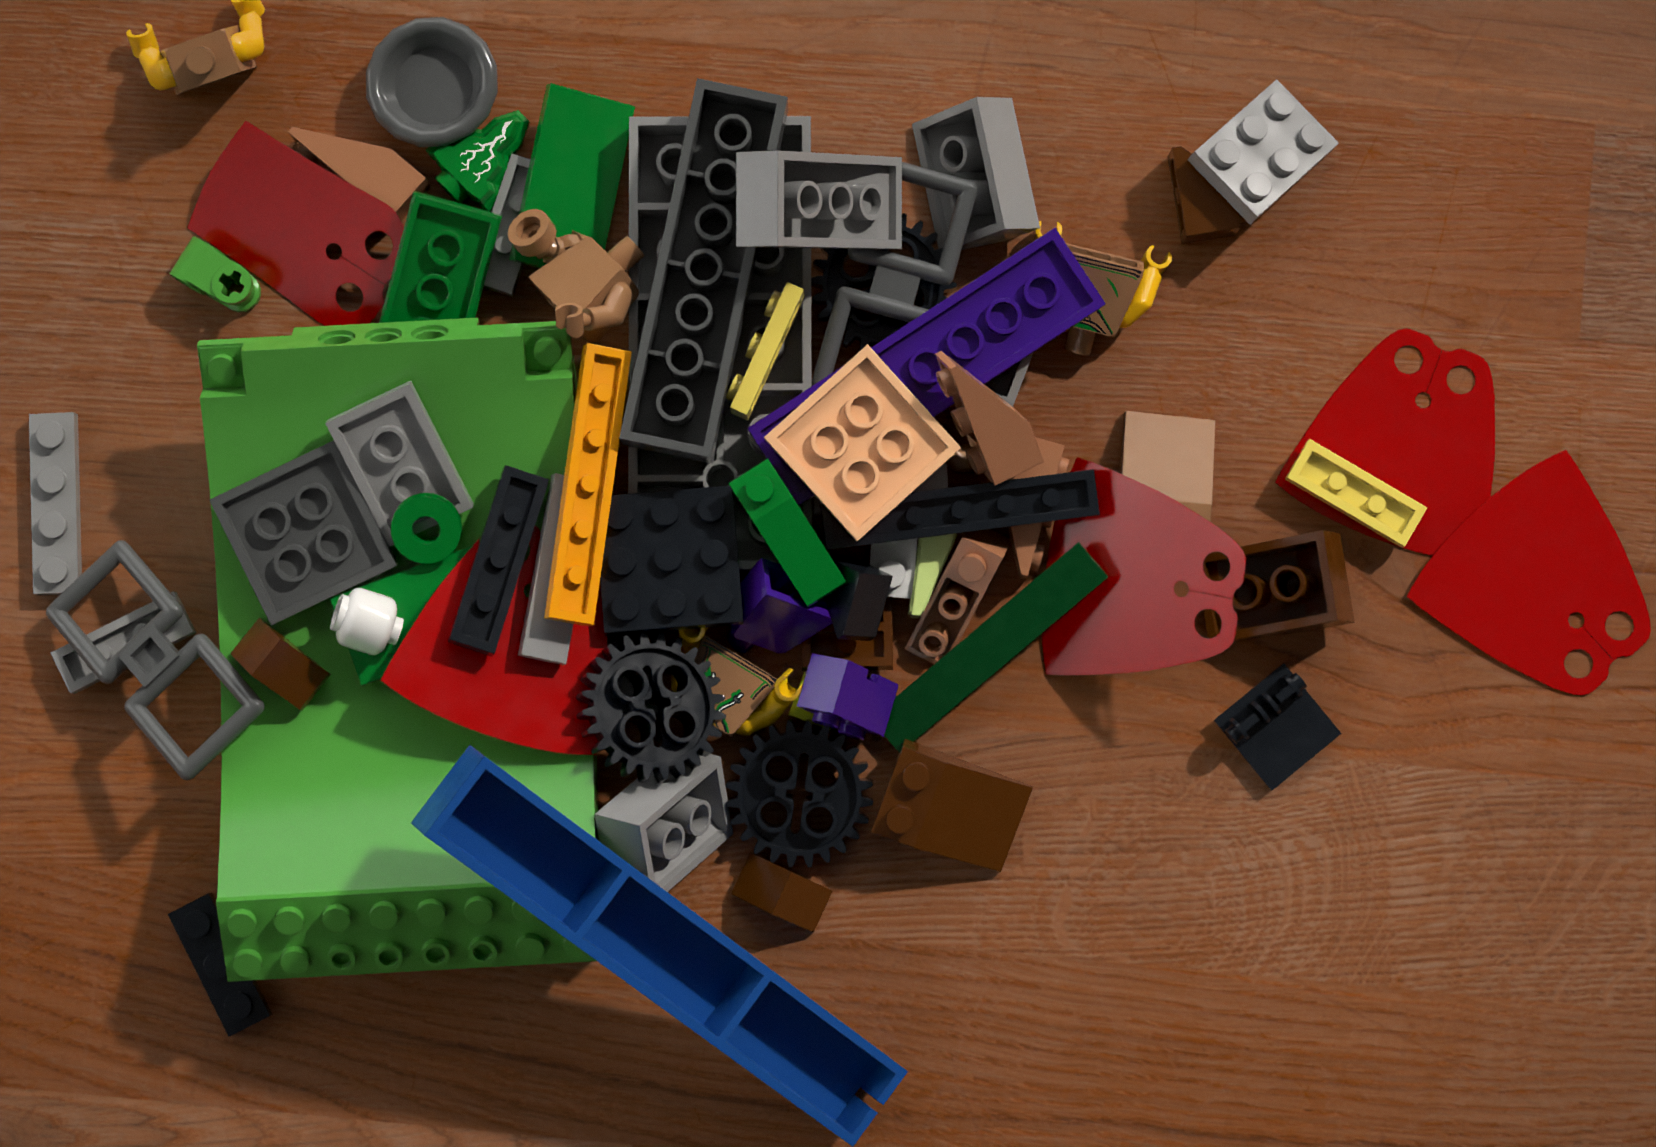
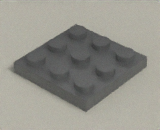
M334 440L209 500L271 625L399 564Z

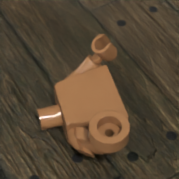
M530 209L520 213L509 226L508 238L521 255L527 257L536 256L538 259H543L544 263H547L528 278L555 309L556 327L558 329L566 328V333L571 337L578 338L582 336L587 343L597 344L611 327L619 326L624 322L630 305L639 296V289L626 272L645 255L627 235L611 250L606 252L592 237L572 230V234L557 238L554 223L542 210Z

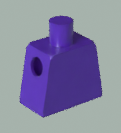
M761 558L740 583L744 624L731 625V630L727 637L730 645L740 653L748 652L755 645L776 653H786L832 624L825 597L808 608L781 565Z

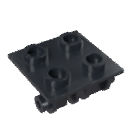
M1284 663L1214 719V722L1271 791L1342 734L1306 691L1307 685L1297 673L1293 674Z

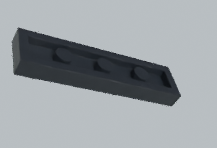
M507 465L503 467L448 643L491 657L495 654L549 479Z

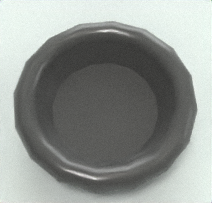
M445 17L416 18L392 29L375 47L366 69V99L376 121L394 138L418 147L448 146L470 136L489 116L498 93L497 65L487 43L467 25Z

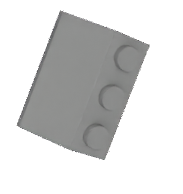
M975 97L912 124L921 167L970 180L977 185L978 191L962 250L1008 241L1040 229L1012 98ZM925 187L934 230L938 234V249L943 248L957 196Z
M709 754L704 757L698 755L701 761L700 766L691 770L685 765L686 774L679 778H675L669 771L668 779L661 783H657L653 771L649 779L643 783L639 782L637 778L594 814L599 841L667 892L671 890L733 835L730 810L726 806L728 798L721 756Z

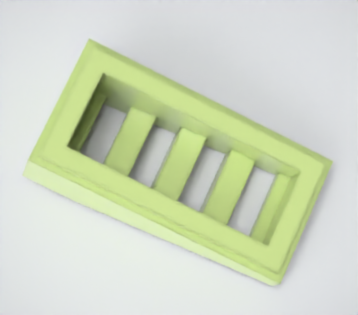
M956 533L918 538L913 589L908 610L910 618L919 619L925 611L957 537Z

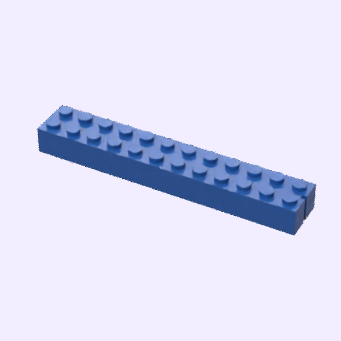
M471 745L464 751L412 820L411 824L432 842L852 1147L877 1115L874 1109L855 1095L858 1089L861 1087L875 1100L884 1105L908 1071Z

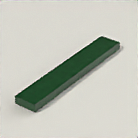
M1078 542L895 697L884 734L885 737L900 753L905 739L914 742L1109 576L1083 545Z

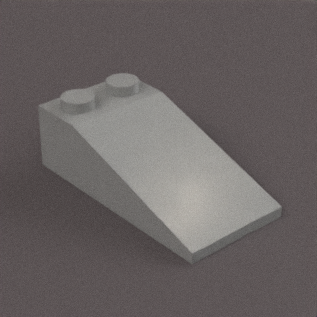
M778 150L736 152V247L902 249V157Z

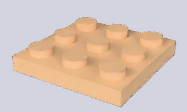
M868 344L764 437V440L856 542L961 449L958 443Z

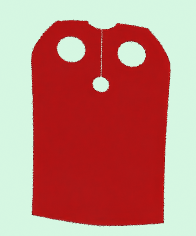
M245 121L210 171L187 228L251 271L324 326L368 324L376 317L385 302L383 300L384 284L391 279L404 225L393 208L327 171L253 124ZM374 231L385 232L392 240V252L383 260L372 258L365 248L366 238ZM329 244H338L342 250V257L336 260L330 259L326 253V248ZM353 283L361 289L363 302L359 309L346 311L338 305L336 293L342 284Z

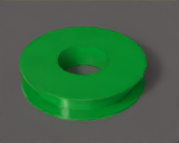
M418 493L405 499L397 507L391 522V537L395 547L409 560L422 564L436 563L447 558L456 549L462 532L461 518L455 506L446 498L434 493ZM427 516L435 519L440 527L439 534L431 540L419 538L413 530V523L418 518Z

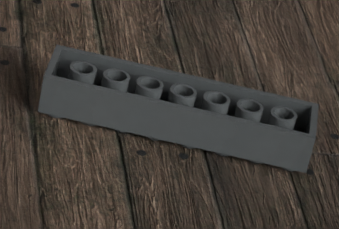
M697 78L619 437L624 446L713 464L726 404V396L729 390L759 247H736V152L780 151L788 114V97Z

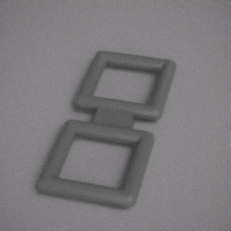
M902 162V181L957 196L939 265L882 249L849 248L848 255L853 261L876 267L869 293L846 286L837 290L813 374L812 386L834 371L851 307L910 323L929 310L913 305L920 279L944 286L949 285L953 281L978 191L977 185L973 181Z
M120 540L115 542L47 607L46 616L102 683L110 684L129 668L142 686L125 702L124 709L180 778L191 780L262 714L264 703L205 634L195 635L179 651L175 648L164 633L182 617V606L126 541ZM121 563L161 611L107 661L68 612ZM201 657L242 707L188 757L148 710L147 706L191 664Z

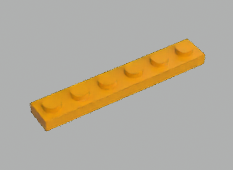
M586 343L582 347L544 619L583 626L594 625L632 351Z

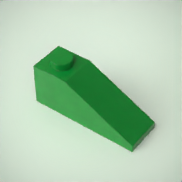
M768 458L729 483L735 496L808 608L847 583Z

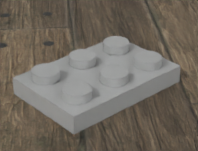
M1276 79L1194 151L1188 161L1251 225L1339 143Z
M411 380L327 419L325 424L389 547L394 545L391 537L393 515L397 507L412 495L418 493L440 495L449 500L459 514L473 508L474 503ZM420 517L413 523L414 533H420L438 523L431 517Z

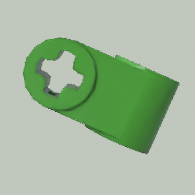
M192 236L169 273L170 276L203 296L207 295L235 312H247L253 309L261 297V287L258 281L245 268L195 236ZM232 283H235L236 285L242 284L244 289L239 294L238 292H231L229 287Z

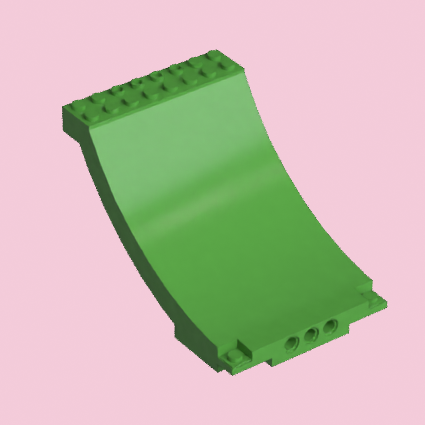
M479 318L294 327L292 335L198 341L197 350L203 386L200 395L210 499L333 441L334 439L325 424L327 419L411 380L474 503L473 508L459 514L462 532L459 543L452 553L473 546L481 537L500 475L505 465L549 479L535 524L541 532L551 475L555 473L565 474L577 389L575 357L572 351L571 336L566 333V328L558 329L556 321L479 325ZM211 505L219 650L264 703L262 714L221 752V812L216 907L228 982L596 961L424 836L411 822L464 751L471 745L599 841L594 815L598 812L597 753L596 755L563 754L503 741L468 729L431 713L398 694L383 683L381 679L362 686L348 647L340 645L336 638V631L330 630L334 612L330 598L271 625ZM439 524L416 535L423 540H431L439 534ZM392 545L390 547L399 563L397 566L334 596L416 567L422 563L409 560L398 551L395 545ZM528 546V549H527V552H526L524 561L527 560V558H528V556H529V554H530V547H529V546ZM529 583V584H527V585L525 586V589H526V592H527V594H528V597H529V592H530L531 583ZM258 618L263 619L331 674L303 711L252 677L231 655V652ZM220 681L222 726L242 705Z

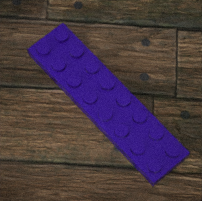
M1053 228L871 348L929 413L936 417L953 406L954 402L952 396L948 398L945 396L937 381L935 373L940 371L941 368L935 353L944 352L985 385L1104 307L1106 303L1057 229ZM838 370L747 428L798 506L815 495L764 440V437Z

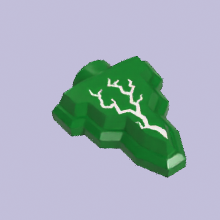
M519 110L495 117L482 130L476 129L470 136L448 146L428 147L426 152L442 170L434 179L457 203L462 204L469 197L481 206L483 210L492 212L511 154H515L522 147L530 125L529 120Z

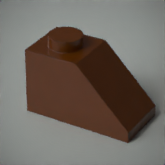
M1182 146L1172 147L1168 155V163L1181 243L1185 244L1235 236L1240 229V223L1245 222V219L1188 161L1192 155Z

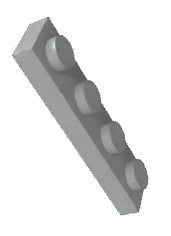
M75 412L29 414L34 595L62 594L82 575L78 414Z

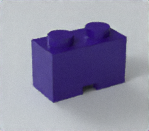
M812 653L797 707L813 713V722L826 727L836 728L839 734H844L847 737L864 740L866 733L884 737L899 684L877 674H871V678L867 677L869 670L852 661Z

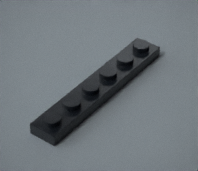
M1094 469L1006 480L996 486L990 482L912 492L858 542L823 504H820L826 550L1100 515Z

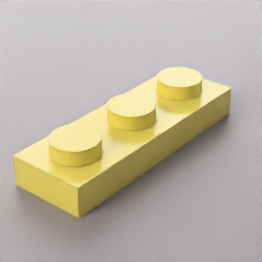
M787 282L782 293L776 290L773 292L764 312V315L770 318L763 334L755 332L745 354V357L751 359L744 376L736 374L728 390L726 399L733 401L730 406L731 414L747 421L749 420L804 299L803 288Z
M1311 439L1307 440L1285 478L1286 481L1401 548L1406 546L1428 508Z

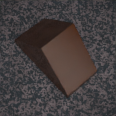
M261 618L257 619L231 652V655L252 677L302 711L331 675Z
M750 852L731 894L772 915L814 932L832 894V890Z

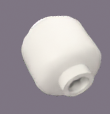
M355 588L348 596L342 594L339 597L331 619L330 630L336 631V638L340 645L370 655H377L384 650L387 643L392 645L397 643L404 620L396 616L397 604L391 597L364 588Z

